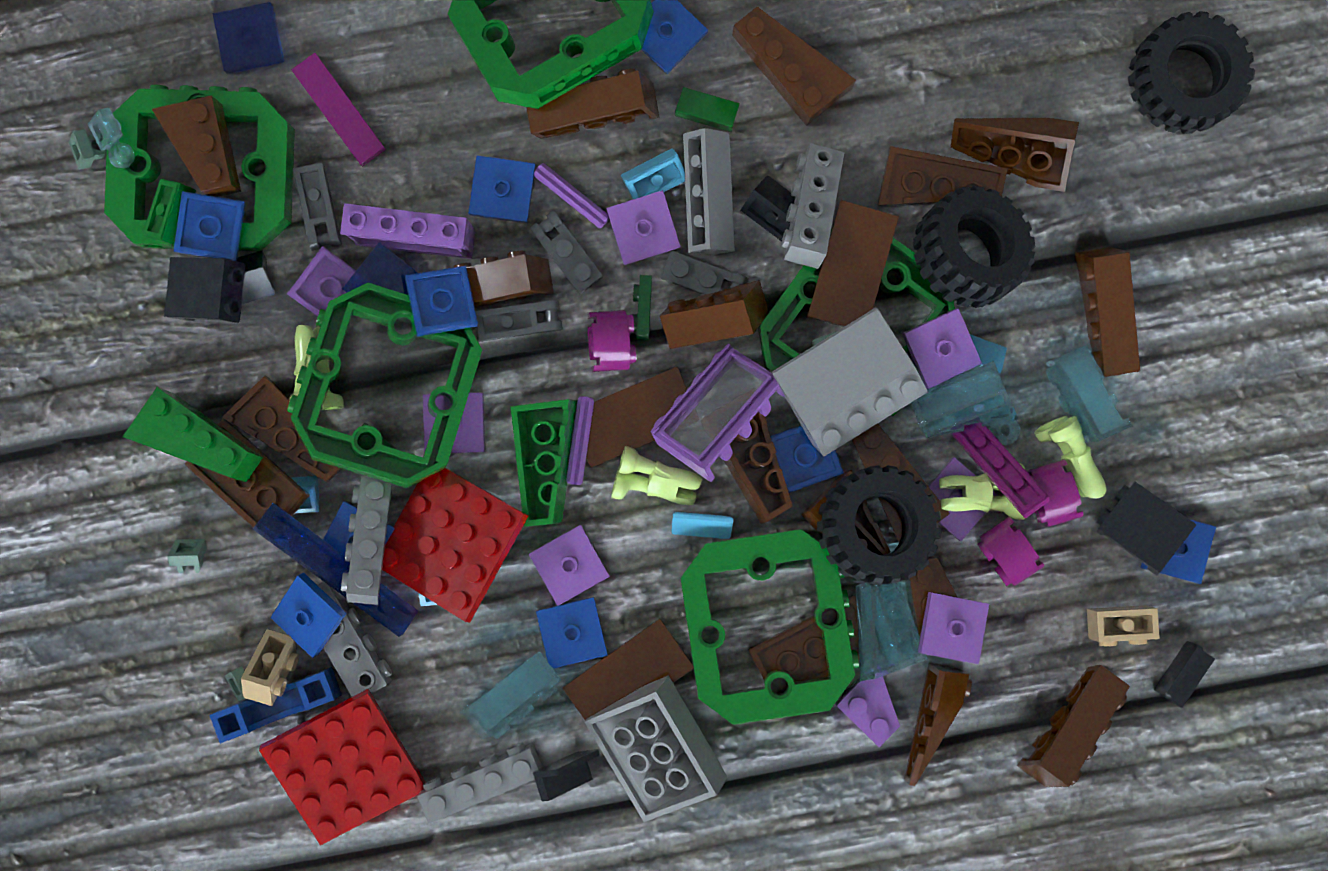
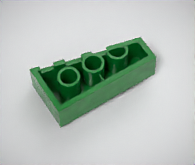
M156 387L123 435L124 438L244 482L248 481L263 459L261 455L179 396L159 387Z
M567 399L511 406L521 508L523 513L529 515L523 525L524 527L562 522L567 489L566 478L578 400Z

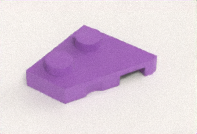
M874 663L835 705L880 748L900 727L880 667Z

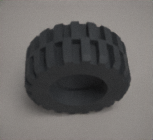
M1199 11L1194 16L1191 12L1181 13L1177 18L1171 17L1164 21L1138 46L1135 51L1136 56L1131 59L1129 69L1134 72L1128 76L1129 86H1134L1135 91L1131 93L1133 102H1140L1142 107L1138 110L1143 116L1149 114L1152 117L1150 123L1156 127L1164 124L1166 125L1165 131L1175 133L1181 129L1182 134H1192L1196 130L1201 132L1229 117L1231 113L1238 110L1243 104V99L1249 95L1252 88L1247 83L1254 79L1255 69L1250 68V64L1254 62L1253 52H1247L1246 46L1249 45L1246 37L1240 38L1236 32L1239 29L1233 23L1227 26L1224 24L1225 18L1219 15H1215L1211 19L1208 12ZM1173 51H1193L1208 63L1213 76V85L1207 97H1190L1180 92L1174 86L1168 72V61Z
M965 186L956 189L954 192H949L922 217L915 230L917 236L913 238V249L917 250L914 258L916 265L921 266L922 270L919 271L924 280L928 279L931 283L929 287L935 293L939 291L943 294L942 298L949 302L955 300L959 306L968 307L971 305V307L979 308L984 307L986 304L991 305L997 302L1028 277L1031 272V265L1034 264L1035 252L1032 251L1035 248V239L1030 235L1032 228L1029 221L1025 222L1022 217L1024 215L1023 211L1020 208L1016 209L1012 205L1013 201L1007 196L1002 198L999 196L998 191L990 188L985 191L982 186H972L971 188ZM957 228L971 231L983 241L989 252L990 267L973 261L964 252L958 239Z
M880 465L870 466L842 478L825 495L827 501L821 504L818 512L822 515V520L817 522V531H822L823 539L819 540L821 549L827 548L829 555L826 556L827 560L831 565L837 564L839 566L838 572L843 576H851L854 582L860 584L884 585L897 583L915 576L916 571L923 570L929 564L927 558L935 556L938 546L934 544V541L941 539L942 529L937 528V521L942 520L940 511L935 512L932 505L937 503L934 495H927L924 490L927 488V485L922 480L916 482L912 480L914 477L913 473L907 470L898 472L896 466L890 465L880 467ZM871 497H879L888 501L897 510L901 518V540L896 549L888 554L878 555L868 550L858 538L855 529L857 509L864 500Z

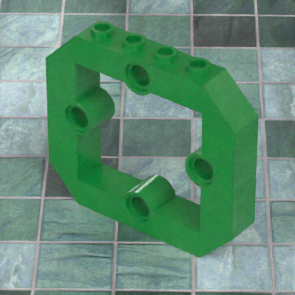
M452 0L448 16L497 101L538 109L642 50L654 11L651 0H595L598 2L612 1L622 18L587 38L579 34L567 36L560 44L559 54L520 76L509 59L515 51V43L507 25L498 19L486 21L480 11L497 0ZM577 54H581L580 56H578V57H576V58H572L573 56H575V55H577Z
M157 84L150 85V89L139 88L108 117L104 213L133 244L142 248L174 249V245L142 236L147 220H144L146 183L155 181L161 172L158 159L147 152L148 119L158 120L152 111L153 108L212 95L222 104L226 122H258L257 151L247 154L241 164L244 176L255 183L254 223L242 224L239 251H261L292 223L295 129L255 88L240 87L239 91H228L225 87L211 86L209 90H198L194 86L182 85L179 90ZM146 160L144 170L137 172L138 163ZM260 163H265L264 173L255 176L256 166Z
M893 237L879 286L882 292L897 294L905 289L930 307L932 310L923 323L955 309L954 300L949 302L942 298L943 294L939 291L935 293L929 287L931 283L928 279H923L919 272L922 270L921 266L916 265L915 253ZM822 263L819 269L803 265L758 328L764 368L771 373L800 355L779 339L803 306L810 307L812 298L804 295L803 287L807 284L816 286ZM889 271H895L900 275L901 282L899 285H892L888 282L887 273ZM907 345L903 346L905 352L910 354Z
M366 283L329 301L326 310L320 309L316 321V326H319L320 330L317 338L311 337L306 354L311 355L308 366L302 365L297 383L302 385L298 396L292 394L287 412L292 413L291 421L312 460L408 488L447 466L482 348L471 328L420 336L457 348L446 385L434 389L428 399V411L435 417L423 457L382 445L381 433L373 426H360L353 432L352 436L318 426L317 423L330 383L335 381L340 374L341 361L339 355L352 315L388 326V337L397 345H408L417 336L409 295L372 283ZM398 322H406L411 327V331L408 334H399L394 326ZM324 359L331 361L334 364L333 370L329 373L320 372L316 368L319 361ZM439 396H446L451 401V408L447 410L439 409L436 406L435 399ZM363 435H369L375 440V445L369 450H364L359 447L358 439Z
M802 529L706 543L680 578L698 699L733 725L830 711L855 677L854 668H859L857 651L851 650L849 638H854L852 620H846L845 608L850 607L847 590L841 589L840 578H845V576L838 572L839 566L837 564L831 565L827 560L826 556L829 555L827 548L821 549L820 543ZM758 557L765 558L769 563L768 571L762 575L756 574L752 568L753 561ZM810 559L818 605L814 611V621L822 631L829 677L794 682L788 672L776 669L766 675L764 687L722 693L716 649L725 640V630L719 621L711 619L705 574L746 568L751 578L757 581H764L774 575L777 563ZM833 608L837 612V620L834 624L825 625L822 622L821 615L825 609ZM714 626L718 629L719 637L715 642L708 643L702 638V631L705 627ZM778 677L784 678L788 683L787 689L780 694L771 690L772 681Z

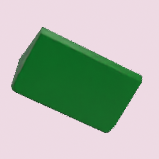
M683 87L675 110V116L732 132L740 103Z
M160 179L142 236L174 245L182 191L196 193V190L178 182Z

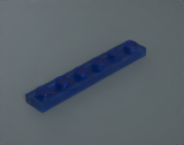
M272 503L252 529L347 598L346 591H341L343 572L349 573L350 562L345 561V556L276 504ZM380 583L378 605L353 603L398 637L404 634L419 612L382 583Z

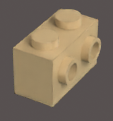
M1142 605L1087 609L1088 638L1099 642V646H1117V641H1129V644L1141 645L1147 644L1149 639H1160L1158 608Z
M268 629L265 631L241 677L243 698L273 706L277 696L281 697L287 685L286 678L290 671L293 672L299 662L296 642L290 636Z

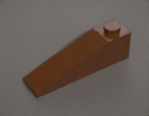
M955 118L951 148L980 162L988 161L998 167L1008 168V175L1011 173L1026 179L1027 184L1034 187L1065 192L1079 122L1055 118Z
M933 663L928 664L904 778L910 786H916L961 709L965 696L968 697L970 695L972 680L969 679V673L964 670Z

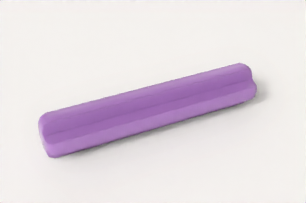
M542 163L535 170V178L595 226L602 228L607 223L609 216L605 211L546 164Z
M581 396L577 401L566 478L569 484L581 485L583 483L594 399L591 397Z

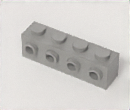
M708 128L684 133L688 253L717 255L733 252L735 248L729 133Z
M810 143L805 154L800 153L796 164V171H800L799 179L795 178L791 190V196H795L794 204H790L786 216V221L790 222L789 230H785L781 247L786 248L783 260L819 269L826 257L845 152Z
M361 476L360 485H354L352 503H358L356 514L350 515L349 532H354L353 543H347L345 561L350 562L349 573L343 572L341 591H346L347 602L378 605L392 483L368 476Z
M333 579L319 584L318 586L347 613L323 649L352 697L366 689H369L371 694L392 681L390 677L392 671L388 663L384 659L380 660L376 654L375 649H377V645L369 633L365 634L359 625L362 623V620L355 608H349L344 599L347 597L346 592L341 591V584L339 582L335 583Z
M523 742L508 748L506 754L496 757L495 754L487 756L479 761L480 765L469 769L468 766L461 767L451 772V777L442 781L438 777L424 783V790L417 797L428 824L535 780L533 772L543 768L533 742L525 746Z

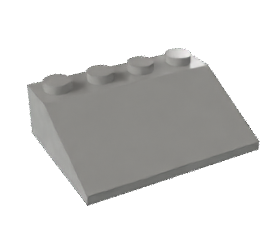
M877 308L872 309L772 371L775 380L809 440L823 457L928 392L914 364Z
M669 675L644 685L584 721L643 822L716 796L728 778Z

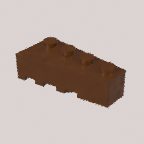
M759 7L754 8L733 27L732 36L806 126L852 90L856 79Z
M633 68L621 70L618 72V76L610 78L607 76L593 77L589 83L573 88L538 109L526 107L531 134L540 139L576 133L580 131L579 126L584 125L585 129L605 128L608 124L607 121L611 120L613 122H623V124L635 122L634 118L639 115L648 114L649 120L660 118L654 83L639 70L636 71Z
M1112 247L1075 252L1087 321V333L1092 350L1090 353L1092 369L1104 377L1139 372L1140 362L1130 252Z
M757 388L745 393L700 421L711 441L714 440L754 394ZM757 412L749 421L752 428L750 436L743 438L738 434L729 444L733 451L731 458L728 461H723L760 523H765L790 509L793 505L782 470L778 464L774 443L771 441L766 425V417Z
M1102 665L1088 667L1067 695L1066 701L1069 702L1068 706H1062L1054 713L1049 720L1051 721L1052 728L1041 737L1038 735L1032 744L1036 750L1028 760L1022 757L1017 766L1045 787H1070V785H1074L1082 774L1080 769L1085 760H1089L1094 755L1097 749L1095 744L1099 737L1105 734L1111 727L1112 720L1110 719L1114 712L1119 710L1126 702L1127 696L1125 694L1130 686Z

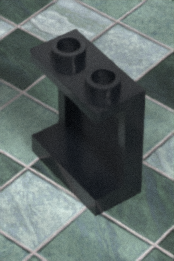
M170 257L164 317L185 321L199 319L239 323L242 309L245 263L225 258Z
M1134 482L1130 488L1124 485L1114 498L1118 501V504L1112 511L1106 508L1096 521L1100 525L1097 533L1101 536L1105 535L1147 565V569L1157 576L1197 524L1137 482Z

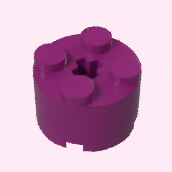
M625 310L588 312V319H593L592 326L587 327L590 360H596V365L591 367L592 372L629 370L630 364L636 363L635 345H630L629 334L634 332L633 315H627Z
M1065 459L1028 470L1029 475L1050 498L1047 504L1034 512L1037 522L1045 523L1046 527L1084 516L1083 511H1077L1076 506L1082 505L1081 498L1072 472L1065 473L1062 467L1068 465Z
M1009 516L979 536L982 541L977 543V545L989 561L993 558L995 559L998 566L994 570L1006 586L1012 583L1015 587L1045 566L1040 560L1035 562L1039 558L1038 554L1020 529H1017L1015 526L1010 527L1015 522Z

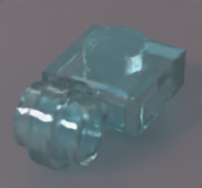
M110 108L99 109L88 123V126L100 150L109 151L108 156L111 164L117 168H127L134 161V151L128 144L119 142L123 133L120 123L115 119Z

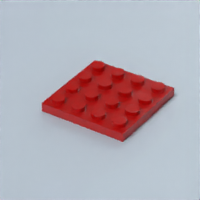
M445 467L417 483L385 545L382 570L464 622L470 623L529 515Z
M369 689L261 744L259 748L261 755L320 846L415 797L424 790L423 784L426 783Z

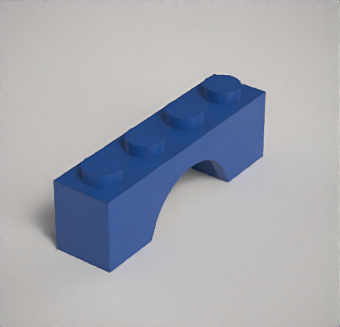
M330 667L288 683L281 697L277 696L273 706L246 699L220 709L209 716L221 744L279 719L333 701L340 697L342 693L333 669Z

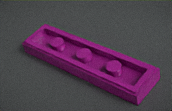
M313 53L291 69L362 167L386 150L316 53Z
M975 413L950 430L951 435L1025 519L1050 501L1046 492Z

